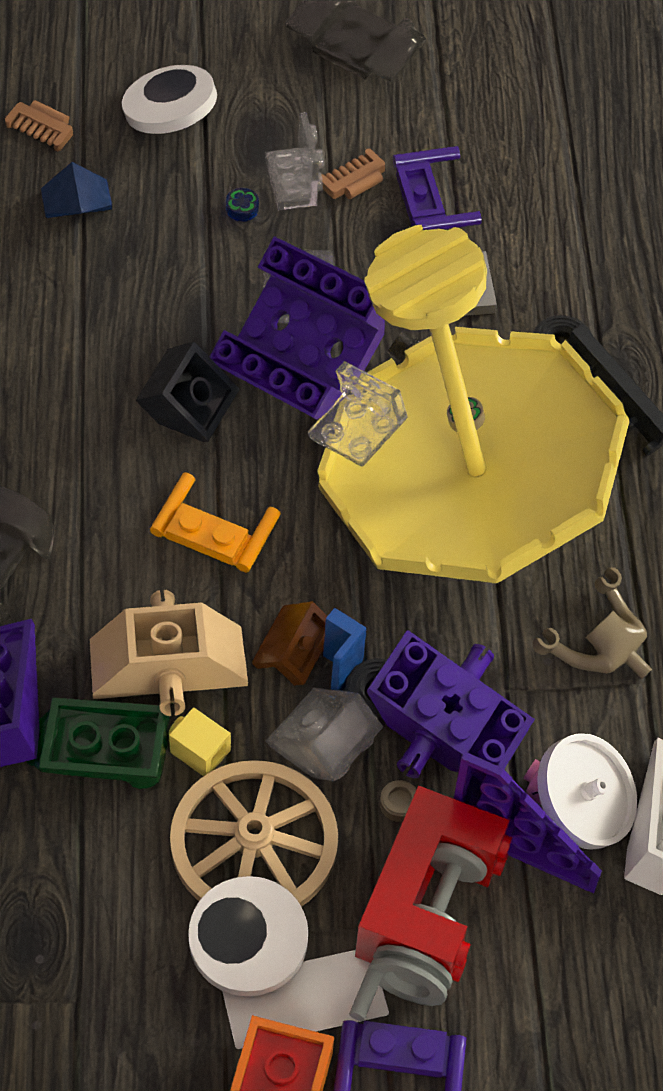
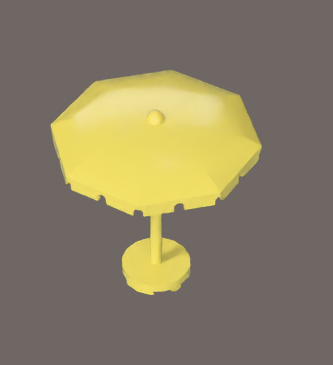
M415 225L394 233L374 251L375 259L365 277L369 298L376 314L391 325L409 330L430 329L431 336L405 350V360L401 364L396 365L395 361L391 358L361 376L351 397L340 404L334 422L336 434L335 436H329L317 471L319 475L318 486L377 569L499 583L604 521L629 425V418L624 411L622 402L598 376L593 378L589 365L566 340L560 344L556 341L555 335L514 331H511L510 339L505 340L499 337L497 330L455 327L456 333L451 335L449 324L459 320L472 310L486 290L487 268L484 255L480 247L478 248L477 244L468 239L465 231L457 227H453L450 230H423L422 225ZM468 397L476 398L483 406L485 420L478 430L475 428ZM449 405L451 406L457 432L449 425L447 417Z

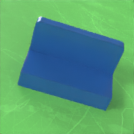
M336 608L326 618L323 656L333 662L331 693L338 696L346 687V680L354 667L363 662L366 627Z

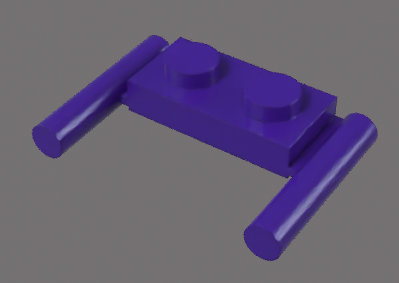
M458 146L393 155V164L397 170L396 177L411 226L422 225L423 230H446L453 227L459 228L480 225L482 223L480 211L445 215L429 164L460 159Z
M345 1020L342 1022L334 1091H351L354 1065L439 1078L444 1077L446 1078L444 1091H461L467 1038L462 1035L446 1036L447 1032L370 1021H364L363 1024H359L356 1021Z

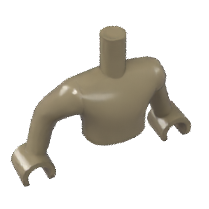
M608 568L604 573L611 584L607 583L603 577H598L595 581V588L599 593L606 594L613 611L585 637L593 645L597 655L579 653L559 642V634L553 628H547L543 631V636L547 639L549 645H546L542 639L536 638L533 641V649L540 655L551 653L572 667L604 674L612 673L626 663L640 679H643L652 668L636 651L646 639L647 631L641 621L629 610L617 590L622 580L620 572L616 568Z

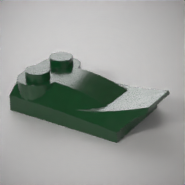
M52 698L50 709L39 719L40 731L37 759L27 761V764L36 767L40 772L127 781L131 786L138 789L150 788L159 783L163 774L168 743L169 716L164 715L160 711L159 705Z

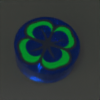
M237 188L226 196V212L232 219L248 221L258 214L259 198L254 191L247 188Z

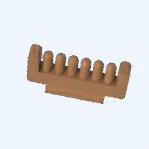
M36 100L30 106L22 102L17 103L5 118L7 128L13 127L18 129L20 127V132L26 131L28 136L33 134L35 139L40 137L41 142L47 140L49 146L54 144L55 151H60L73 136V128L68 125L69 116Z
M366 149L365 156L360 155L358 157L359 160L353 159L352 164L347 162L345 167H339V171L334 169L332 174L327 173L326 176L323 174L319 175L318 184L333 199L343 194L348 199H352L383 181L381 173L385 172V162L371 149Z

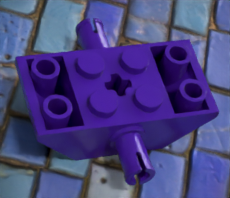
M407 630L367 689L368 695L386 725L411 742L403 757L397 762V767L402 773L407 766H410L412 761L414 762L406 774L408 777L418 778L430 757L450 771L459 772L460 761L464 751L505 769L534 722V718L480 681L481 676L494 659V654L491 650H488L480 660L478 659L485 646L474 644L462 665L458 666Z

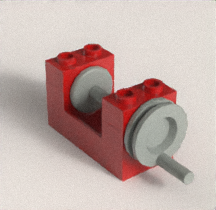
M418 785L358 926L355 957L369 962L370 965L349 1012L352 1018L359 1021L365 1020L378 986L399 998L420 1005L436 1006L441 1005L446 1000L447 991L450 989L453 981L458 983L460 981L471 944L464 941L468 926L456 922L455 919L445 913L457 881L475 882L488 887L493 874L501 876L513 837L506 835L510 820ZM436 869L442 874L430 906L422 905L421 902Z

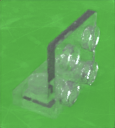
M307 112L299 113L298 148L266 152V164L278 211L317 206L318 192L323 191L322 176L319 169H324L323 153L321 149H316L315 144H317L315 124H309Z
M344 361L336 370L342 395L311 427L308 435L310 439L359 466H364L408 416L399 389Z

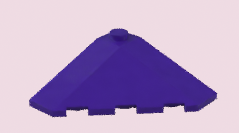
M32 619L0 626V767L37 759L40 728L35 624Z
M464 751L460 761L453 799L510 820L506 835L513 837L508 850L509 856L594 894L602 870L583 853L579 846L554 823L546 812L503 768Z

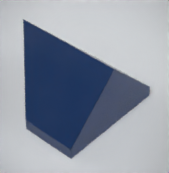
M74 162L67 165L41 188L46 218L112 209L107 179Z

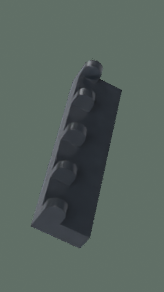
M583 324L571 332L568 343L589 365L593 378L598 376L622 402L624 411L629 418L627 432L636 427L649 442L642 451L647 456L651 455L663 446V413Z

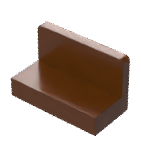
M313 601L284 605L255 655L252 664L257 669L275 667L294 686L304 685L324 649L327 615Z

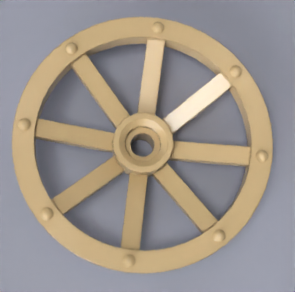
M267 761L231 763L219 767L200 778L181 799L171 825V856L180 880L198 901L212 889L200 878L238 851L243 854L238 877L251 876L255 858L262 856L277 883L287 889L302 907L322 889L333 870L338 849L337 822L325 795L303 774L287 766ZM246 779H262L253 812L248 813L226 784ZM274 782L293 789L305 799V801L270 817L266 816ZM211 792H214L237 822L191 819L190 817L199 803ZM315 812L322 827L324 846L276 831L275 829ZM251 829H257L260 831V833L251 834L248 831ZM186 832L234 836L193 867L191 866L185 849ZM273 845L320 859L313 873L298 888L294 885L273 850Z

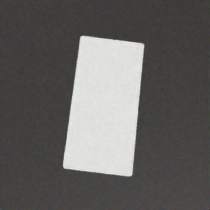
M355 950L303 961L299 970L286 984L270 993L258 996H237L222 991L236 1049L243 1048L252 1015L315 1032L342 1026V1022L345 1020L361 1022L352 1018L349 1012L370 963L355 957ZM378 986L365 1020L389 1014L383 989Z

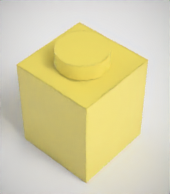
M195 708L185 718L183 716L177 718L168 733L170 753L202 776L213 771L231 751V733Z

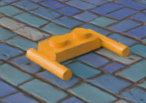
M184 472L152 524L150 532L157 537L164 536L173 542L232 566L234 565L242 572H249L279 519L280 511L274 507H268L251 536L246 528L182 503L195 482L193 475Z

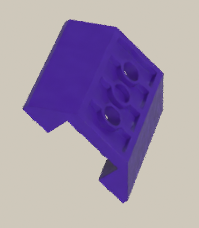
M274 236L257 267L270 275L269 280L238 337L223 330L210 358L223 370L318 420L351 397L384 336L385 320L376 314L364 280ZM288 314L289 323L287 327L283 330H278V320L283 315ZM342 341V353L338 357L332 358L331 348L337 342Z

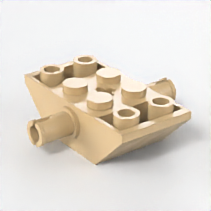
M160 590L156 591L150 599L152 607L124 609L90 638L93 699L159 694L160 711L164 715L171 716L170 704L173 703L176 716L185 710L184 691L248 686L241 626L204 603L174 605V594L168 590H164L165 601L162 602Z

